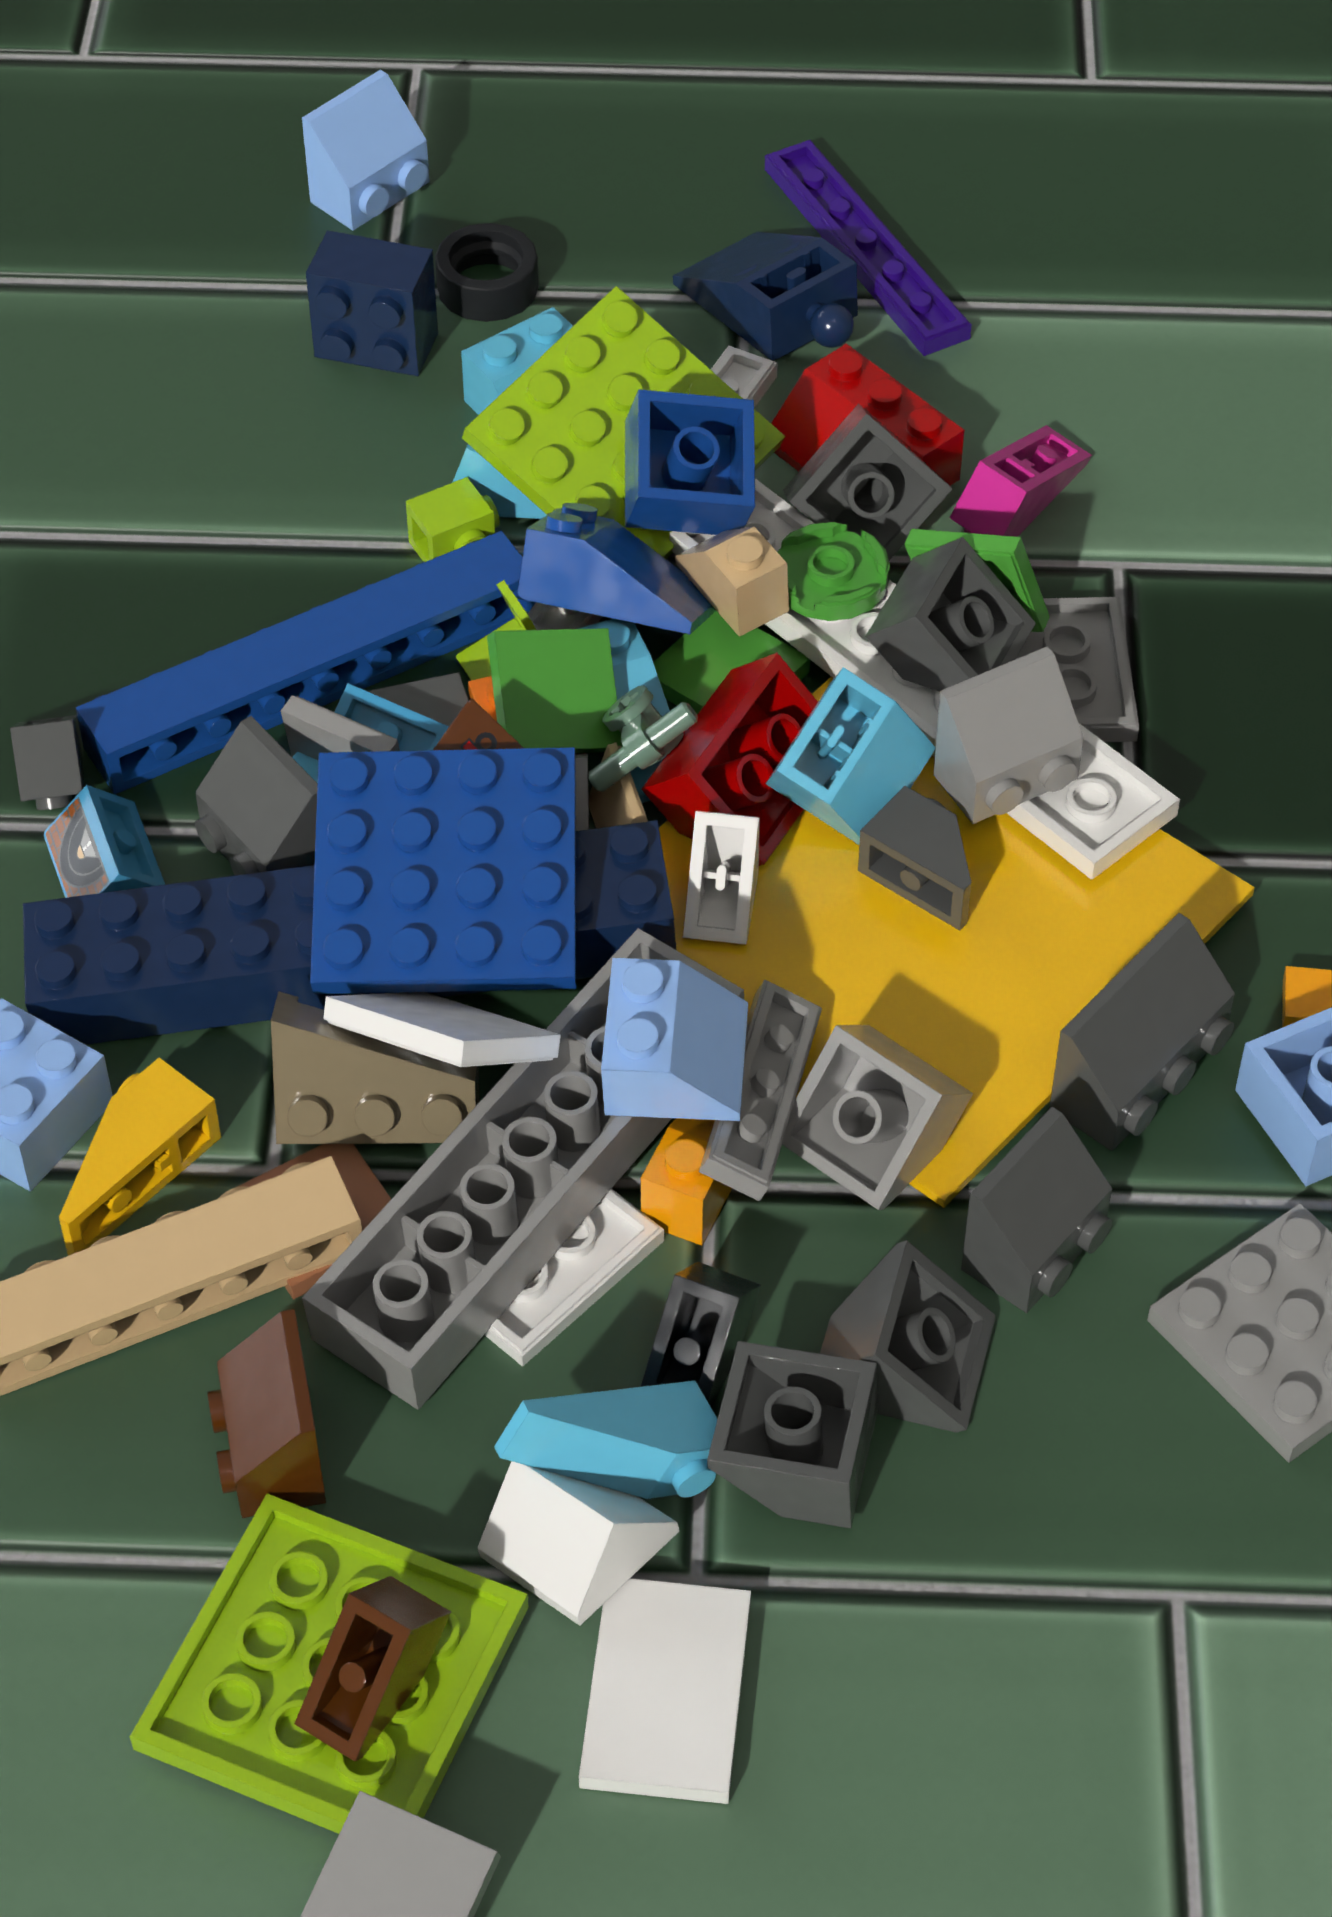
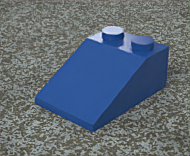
M564 503L562 509L557 508L553 512L548 513L526 530L517 599L691 634L716 612L715 608L681 570L614 519L597 516L598 509L593 506L580 503Z

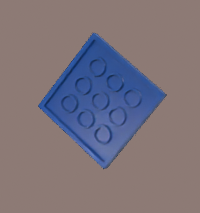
M575 747L319 753L310 975L313 994L576 989Z

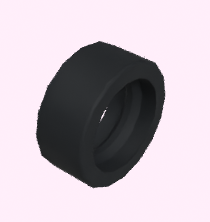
M493 223L468 225L452 232L438 247L435 256L437 289L440 301L451 312L469 320L497 321L523 312L535 300L539 288L538 257L534 243L523 232L507 225ZM484 264L501 265L514 270L512 274L500 279L486 281L470 279L460 274L468 268Z

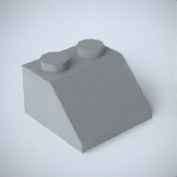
M1048 646L940 691L934 776L972 824L995 814H1006L1025 801L1049 791H1059L1070 782L1078 779L1083 734L1055 654Z
M836 1025L795 1099L782 1145L877 1210H884L941 1152L973 1093L870 1025Z

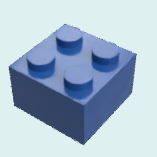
M638 389L625 420V527L717 535L727 530L744 528L755 508L754 400Z

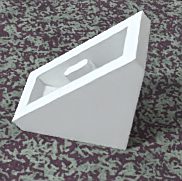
M695 811L683 938L747 944L758 879L760 817Z

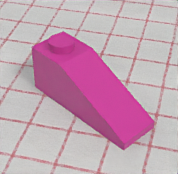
M1046 425L980 460L949 518L964 527V533L1018 537L1088 464L1092 455Z

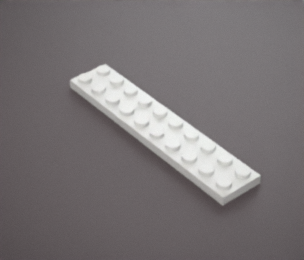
M755 478V508L744 528L755 526L773 548L778 551L781 548L782 540L790 532L815 523ZM676 531L669 533L670 541L674 545L672 552L676 555L715 536ZM889 580L884 598L872 610L852 619L819 620L805 617L789 608V612L765 623V625L833 678L844 667L896 701L936 747L940 692L903 680L865 637L896 586L891 580ZM1079 723L1083 734V745L1078 779L1070 782L1059 791H1049L1025 801L1007 814L1092 880L1178 815L1180 799Z

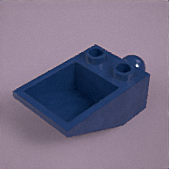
M755 232L673 275V285L772 361L814 339L820 345L828 348H835L845 344L853 333V318L858 316L857 263L822 237Z

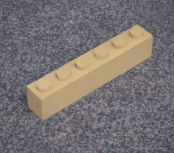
M332 1156L313 1163L303 1162L293 1165L282 1175L250 1187L240 1186L230 1189L216 1200L187 1211L167 1213L158 1218L153 1224L121 1236L111 1235L101 1238L85 1250L56 1261L45 1260L30 1266L24 1273L0 1281V1396L287 1285L288 1279L334 1263L363 1230L360 1217Z

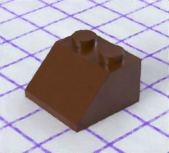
M295 1309L281 1311L217 1361L221 1389L207 1391L214 1433L227 1431L230 1449L216 1451L223 1494L237 1491L242 1518L253 1517L266 1494L301 1507L326 1503Z

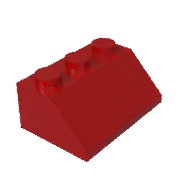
M847 343L804 370L771 422L785 436L781 446L774 453L799 472L859 403L908 446L946 483L951 486L960 480L965 430Z
M778 653L731 669L697 714V723L684 732L681 741L666 755L641 790L677 832L690 839H693L695 811L760 817L759 866L764 865L804 810L765 783L818 701Z

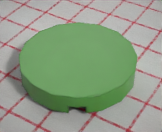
M827 522L809 524L790 532L782 540L781 548L777 552L787 562L789 608L805 617L825 621L852 619L872 610L884 598L889 583L890 564L886 549L873 535L862 529L861 535L855 532L847 531L846 524Z

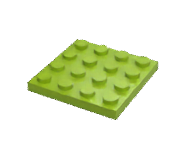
M615 286L466 426L462 439L545 514L551 513L557 508L562 509L564 503H580L597 508V516L614 519L625 527V420L638 389L743 398L621 289ZM754 409L756 471L781 446L785 436ZM625 527L665 559L673 553L674 545L669 538V533L672 531Z
M266 1494L132 1731L130 1740L133 1750L338 1834L348 1817L359 1791L424 1818L529 1608L528 1594L273 1495ZM392 1576L451 1611V1614L424 1677L363 1758L355 1762L294 1723L349 1593Z

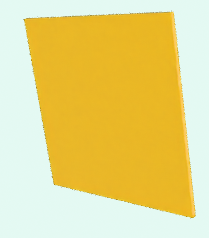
M832 676L812 693L817 701L820 700L834 679ZM931 755L910 789L926 798L938 801L947 810L956 814L971 879L968 921L960 931L859 872V845L804 809L764 865L758 866V879L747 944L683 938L693 839L679 834L667 820L659 827L674 915L676 950L744 989V1000L748 1002V1015L755 993L764 980L822 1008L797 1095L836 1025H870L973 1093L941 1152L909 1183V1185L943 1208L1051 1100L1060 1031L1178 913L1190 919L1205 944L1253 896L1255 889L1254 886L1161 829L1157 830L1091 880L1007 813L1002 815L995 814L972 824L935 778V757Z

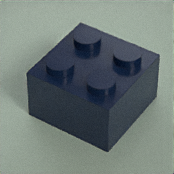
M327 230L306 271L314 357L419 377L438 335L433 249Z

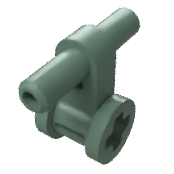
M645 685L638 686L623 695L608 709L602 719L610 731L619 730L623 747L589 771L588 779L593 787L598 791L604 792L636 767L644 770L664 758L678 745L683 738L684 732L697 723L698 716L694 709L688 703L681 702L662 717L651 704L653 695Z

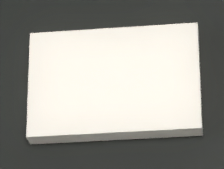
M427 992L326 996L323 1019L327 1020L329 1024L459 1067L551 1061L553 1058H558L561 1034Z
M611 1188L484 1335L521 1366H524L663 1243L664 1229Z
M630 1578L603 1604L579 1771V1788L728 1804L751 1591Z

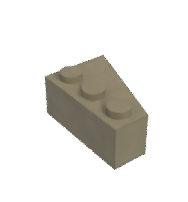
M278 991L271 1017L276 1144L443 1143L480 1102L479 1066L459 1067L329 1024L327 1020L323 1019V1009L298 1002L299 997Z

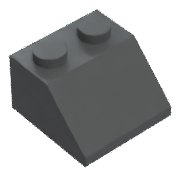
M858 403L783 489V492L788 501L815 524L836 522L846 524L847 531L861 535L862 529L873 535L886 549L888 560L890 561L904 545L910 530L918 529L953 488Z
M961 537L912 558L865 637L903 680L940 692L1015 660L1036 622L968 542Z
M250 716L240 722L195 792L200 818L195 821L197 833L209 851L212 853L220 851L230 862L235 876L315 865L317 782Z
M1051 1107L979 1183L970 1193L961 1270L1026 1314L1044 1294L1051 1298L1061 1290L1071 1274L1072 1263L1084 1250L1090 1254L1096 1251L1105 1240L1112 1226V1219L1107 1217L1112 1187L1064 1114L1054 1107Z
M738 1341L707 1458L708 1468L781 1517L851 1529L878 1412L877 1363Z

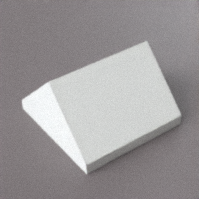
M511 1461L479 1542L478 1551L481 1558L580 1626L679 1532V1527L675 1520L638 1496Z

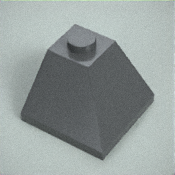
M906 1240L897 1243L831 1315L820 1354L877 1363V1414L957 1433L967 1430L996 1315Z

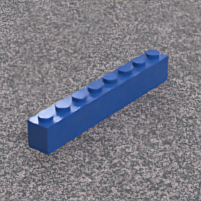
M501 530L379 582L369 584L362 589L326 604L316 606L290 619L263 628L215 650H210L184 663L152 674L131 685L99 696L90 702L76 707L83 748L115 795L223 749L240 722L250 716L265 730L282 724L281 709L292 695L322 707L340 699L347 683L364 689L482 639L515 618L496 584L504 580L517 598L523 557ZM517 599L527 614L536 603Z

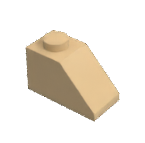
M755 526L723 531L675 556L676 565L739 637L789 612L787 562Z

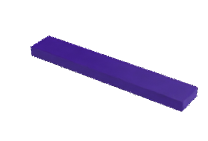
M811 140L765 155L764 170L821 237L857 263V279L923 356L971 339L972 324Z

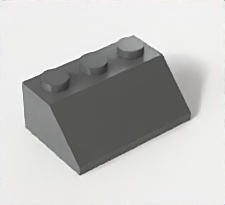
M1178 913L1060 1031L1049 1109L1054 1107L1063 1113L1070 1124L1111 1151L1130 1133L1135 1136L1141 1134L1152 1121L1159 1102L1169 1092L1174 1096L1178 1095L1191 1080L1196 1064L1207 1053L1212 1056L1218 1054L1226 1045L1234 1030V1023L1230 1021L1235 992L1190 919Z

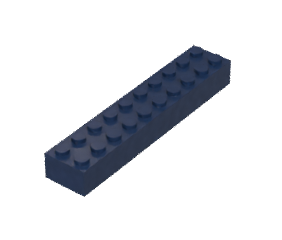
M658 821L576 831V980L594 977L637 928L676 950L674 915ZM315 865L23 903L24 980L27 1012L85 1045L271 1020L278 991L299 997L298 1002L323 1010L325 1008L326 996L381 993L313 994L310 975ZM450 991L427 993L440 997H449L487 991Z

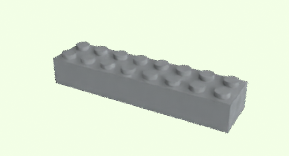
M637 928L547 1027L546 1030L561 1034L558 1058H553L551 1061L515 1063L302 1297L311 1339L419 1410L490 1329L495 1320L503 1314L672 1119L610 1116L604 1113L601 1065L612 958L680 960L744 999V989Z

